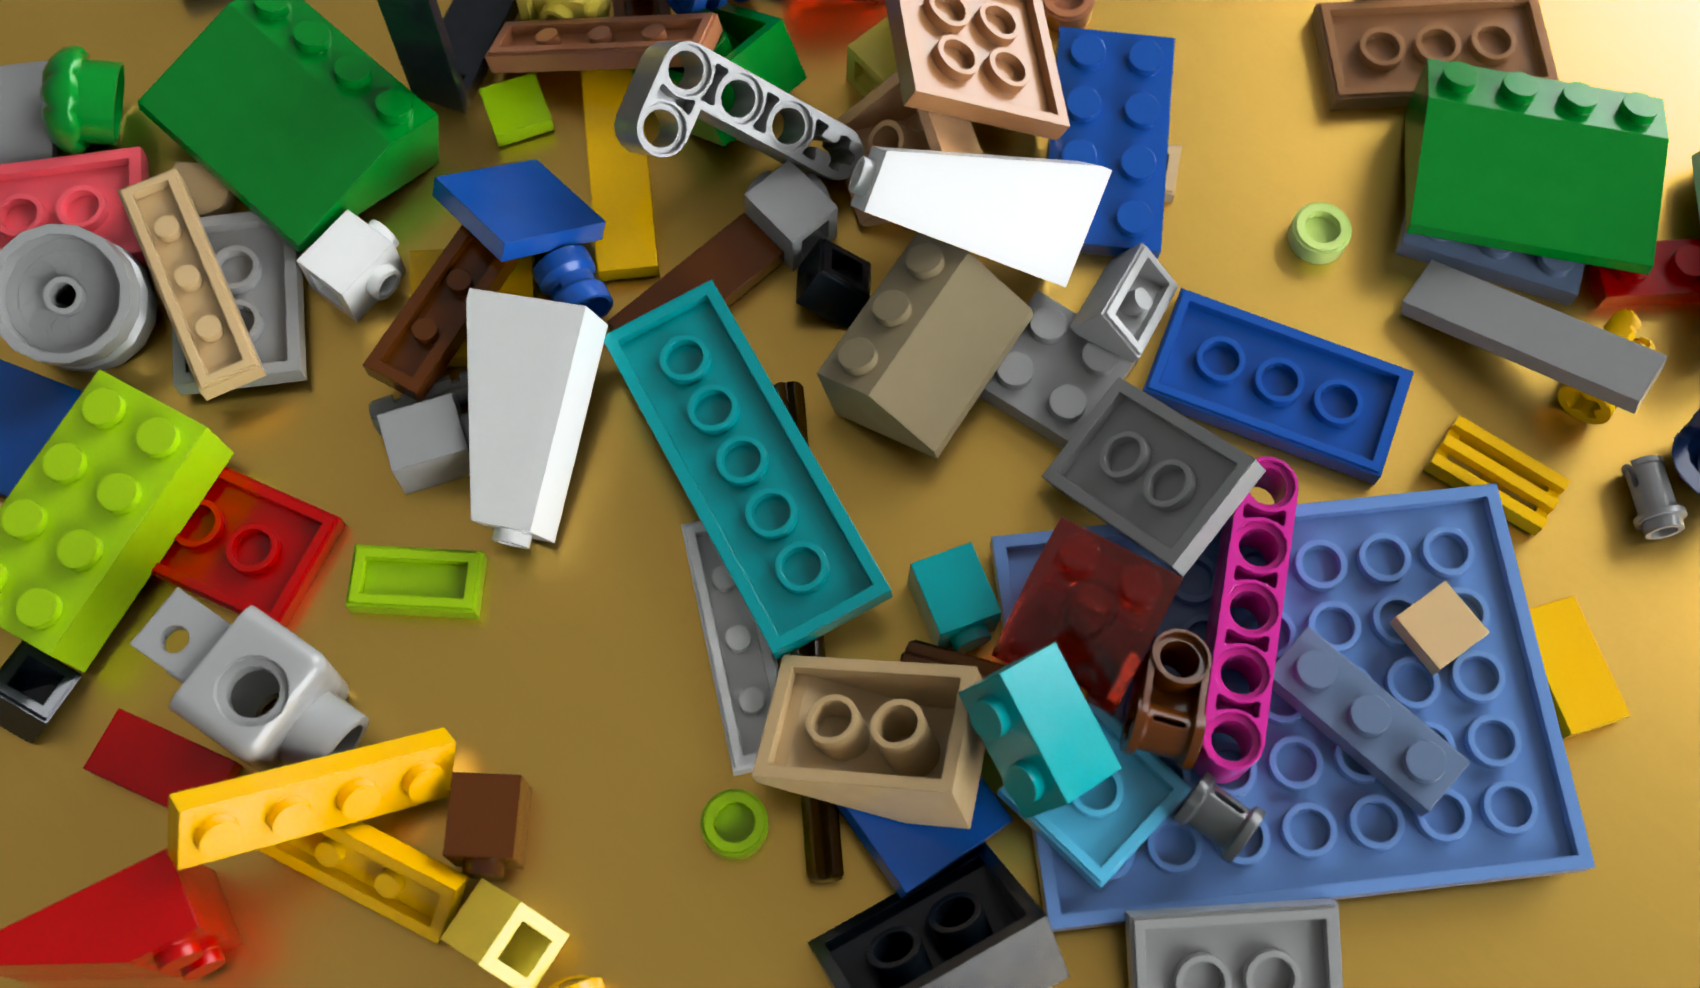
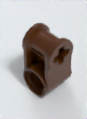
M1174 628L1167 630L1155 639L1133 676L1130 702L1120 737V750L1122 752L1132 755L1139 749L1175 759L1176 766L1189 771L1194 766L1201 750L1206 729L1205 704L1210 668L1212 666L1211 653L1206 643L1198 635L1185 629ZM1163 665L1175 669L1181 677L1170 674Z

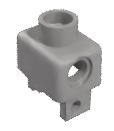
M177 587L130 643L135 649L167 670L166 672L182 683L181 687L172 697L169 709L258 772L353 750L358 746L369 724L368 716L346 702L349 694L348 685L325 656L254 605L247 607L231 625ZM178 630L187 631L189 634L187 646L177 653L167 652L165 645L168 636ZM279 698L275 706L268 713L261 716L265 706L272 700Z

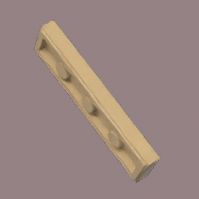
M177 168L118 190L198 390L205 400H210L267 376L184 179Z

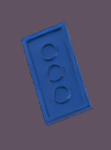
M1181 288L1142 391L1182 415L1375 485L1381 478L1414 371Z

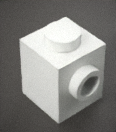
M348 209L296 260L312 289L356 322L378 301L385 300L391 296L397 289L401 277L407 272L396 249L400 245L396 236L381 222L372 219L367 224Z

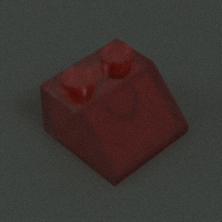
M1061 516L1023 587L993 649L992 656L1009 664L1056 642L1078 686L1084 687L1088 691L1089 703L1104 710L1113 717L1183 577Z

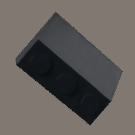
M986 843L972 850L901 899L897 893H894L807 942L831 988H1052L1070 977L1047 915Z

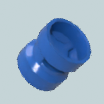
M569 245L558 248L545 255L535 265L533 277L539 290L544 295L550 296L552 301L587 306L601 319L613 307V299L603 281L596 280L594 277L596 265L585 247Z

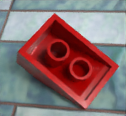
M166 848L0 929V976L19 981L178 978L180 976L184 980H193L223 966L226 962L224 954L244 945L215 871L202 864L177 871Z

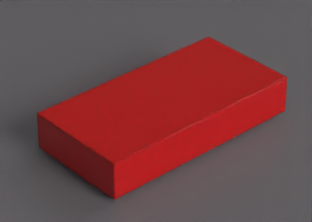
M119 708L83 769L168 809L169 794L237 778L243 766L226 756Z

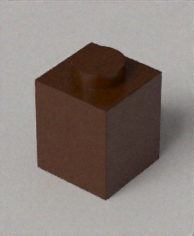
M452 772L443 856L456 867H462V873L469 876V878L497 880L503 879L504 868L524 869L532 788L524 777L515 774Z

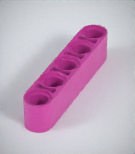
M1275 457L1256 458L1266 471L1254 486L1265 489L1271 494L1274 504L1260 503L1249 492L1221 528L1205 643L1212 659L1205 704L1206 729L1200 753L1193 766L1194 770L1201 777L1206 771L1216 777L1215 783L1227 784L1242 776L1261 757L1265 746L1299 490L1298 478L1293 469L1284 461ZM1251 546L1258 549L1266 560V566H1255L1248 563L1242 557L1239 547ZM1243 607L1254 614L1258 622V628L1246 629L1239 626L1233 620L1230 608ZM1233 669L1240 672L1249 684V693L1237 694L1230 691L1221 679V670ZM1214 733H1224L1231 736L1240 748V760L1228 761L1221 758L1212 746L1211 735Z

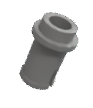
M1649 455L1630 461L1631 464L1623 465L1621 470L1624 477H1626L1638 514L1633 520L1634 527L1637 530L1643 531L1645 538L1649 540L1667 538L1682 532L1685 529L1683 519L1687 517L1688 513L1685 506L1677 505L1665 469L1664 458L1660 455Z

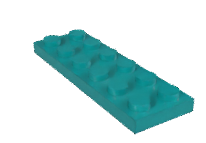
M712 279L606 334L604 343L776 660L893 597L890 586Z

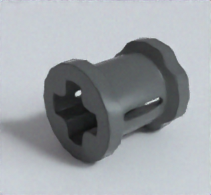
M1206 771L1183 801L1172 820L1181 826L1186 823L1211 840L1222 849L1221 857L1230 863L1254 834L1266 812L1258 806L1249 809L1215 784L1216 777Z

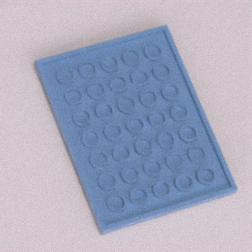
M1497 483L1296 505L1276 662L1309 626L1470 761L1469 765L1430 812L1422 817L1272 690L1265 746L1261 757L1237 780L1227 784L1215 783L1249 809L1258 806L1266 812L1260 825L1234 860L1229 863L1221 857L1222 849L1186 823L1181 826L1172 820L1186 797L1099 891L1089 884L1032 829L1043 911L1047 915L1053 932L1125 924L1126 910L1323 898L1339 900L1584 872L1595 868ZM1108 524L991 537L990 550L998 604L1002 612L1000 618L1007 664L1056 642L1078 686L1084 687L1088 691V696L1091 694L1123 724L1130 702L1133 676L1155 639L1164 631L1175 628L1188 630L1198 635L1205 642L1221 529L1184 577ZM1251 546L1239 547L1242 557L1248 563L1255 566H1266V560L1258 549ZM1446 580L1490 633L1436 674L1432 675L1389 623L1397 615ZM1243 607L1230 608V614L1239 626L1246 629L1258 628V622L1254 614ZM1163 665L1170 674L1181 677L1175 669ZM1233 669L1221 670V679L1230 691L1237 694L1249 693V684L1240 672ZM1214 733L1211 735L1212 746L1221 758L1228 761L1240 760V748L1231 736L1224 733ZM1155 754L1192 789L1201 778L1193 767L1189 771L1178 768L1175 759Z

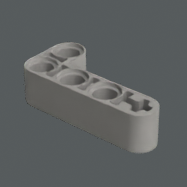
M692 41L656 42L645 50L618 109L614 123L618 141L629 152L663 158L673 156L682 150L698 118L783 164L788 160L792 161L805 175L812 173L818 178L843 180L851 177L858 160L864 155L860 137L850 127L705 46ZM676 54L681 58L684 65V75L678 85L672 82L668 70L670 61ZM729 83L734 90L735 101L733 107L727 113L722 106L721 96L723 89ZM654 112L659 120L660 129L656 139L649 143L644 136L643 125L648 114ZM777 112H780L783 117L784 127L783 132L776 139L773 134L772 123ZM812 140L823 141L822 147L828 153L817 147H810L809 144Z

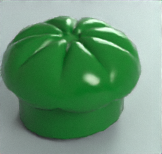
M77 45L63 47L49 58L42 71V85L40 88V97L43 102L41 118L45 124V130L56 146L62 151L75 155L83 154L91 143L117 144L122 121L125 86L123 62L88 59L89 53L83 47Z

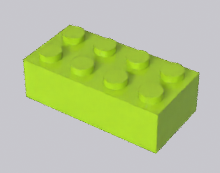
M99 369L0 507V628L49 656L85 673L151 576L154 566L157 562L160 563L175 541V537L182 531L234 452L205 425Z

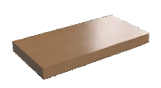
M1369 0L1316 3L1311 14L1330 111L1406 107L1427 58L1447 62H1465L1471 66L1505 72H1523L1531 76L1559 81L1539 0Z

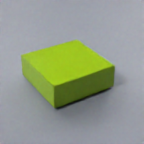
M535 72L479 88L499 147L555 130Z

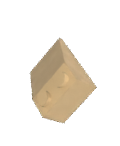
M783 655L752 778L760 784L902 823L970 829L986 746L972 726L970 716L958 692L982 679L977 666Z

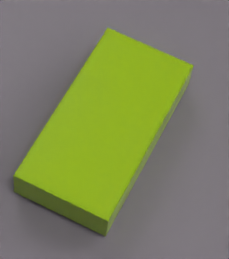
M355 544L345 606L351 613L480 619L487 557L484 551Z

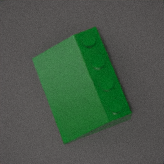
M234 0L230 2L137 101L141 112L299 253L311 246L347 209L357 216L439 163L438 114L304 0Z
M1427 58L1405 110L1406 233L1648 275L1654 266L1669 144L1664 99L1652 97L1641 92L1628 93L1593 87L1582 82H1564L1535 77L1523 72H1505L1471 66L1465 62H1447Z

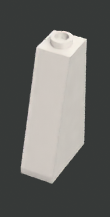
M872 146L868 158L862 156L851 175L849 192L853 193L854 196L850 206L1066 288L1112 170L1082 161Z
M469 288L466 298L471 521L493 530L491 541L503 545L529 549L532 539L555 543L608 324L587 306Z

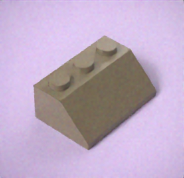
M917 232L818 370L817 375L835 414L938 459L1034 316L1032 308L969 251Z

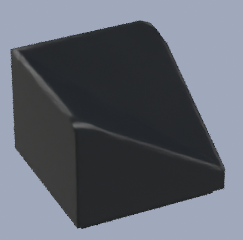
M820 237L798 268L796 303L841 327L847 328L853 323L871 297V264L833 242Z
M22 640L0 668V727L27 742L33 743L80 680L82 674Z

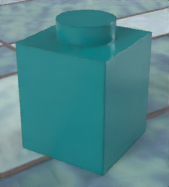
M972 542L910 564L907 585L933 645L947 649L953 647L954 651L964 653L984 645L992 638L990 633L996 630L1002 612Z

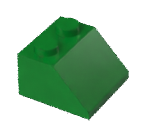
M726 3V5L719 9L710 11L705 8L704 11L700 12L718 13L723 32L713 52L787 93L791 92L807 78L781 18ZM684 67L668 68L669 77L675 85H678L683 78ZM729 83L723 89L721 96L722 106L727 113L731 110L735 101L734 90ZM698 118L691 131L692 135L721 146L737 140Z

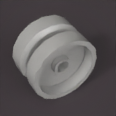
M45 224L21 232L0 250V336L14 351L38 362L57 366L65 370L97 372L99 369L104 371L126 363L145 346L156 324L158 296L149 272L131 252L84 228L66 224Z

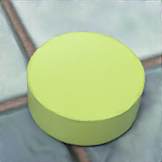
M1315 202L1303 206L1296 213L1289 226L1287 239L1290 248L1300 259L1312 264H1327L1341 256L1351 239L1352 227L1348 217L1339 208L1328 203Z

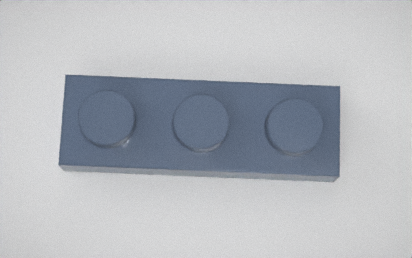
M1406 212L1395 254L1428 264L1431 260H1435L1481 280L1567 306L1579 294L1585 266L1582 263L1406 233Z
M1309 626L1276 662L1272 690L1421 817L1430 812L1469 765L1470 761Z

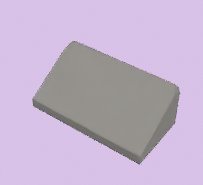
M1142 242L1113 257L1108 262L1070 328L1080 337L1134 362L1141 357L1179 286Z

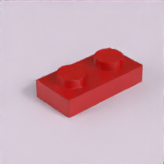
M1700 238L1657 241L1654 266L1648 275L1586 264L1596 308L1700 302Z

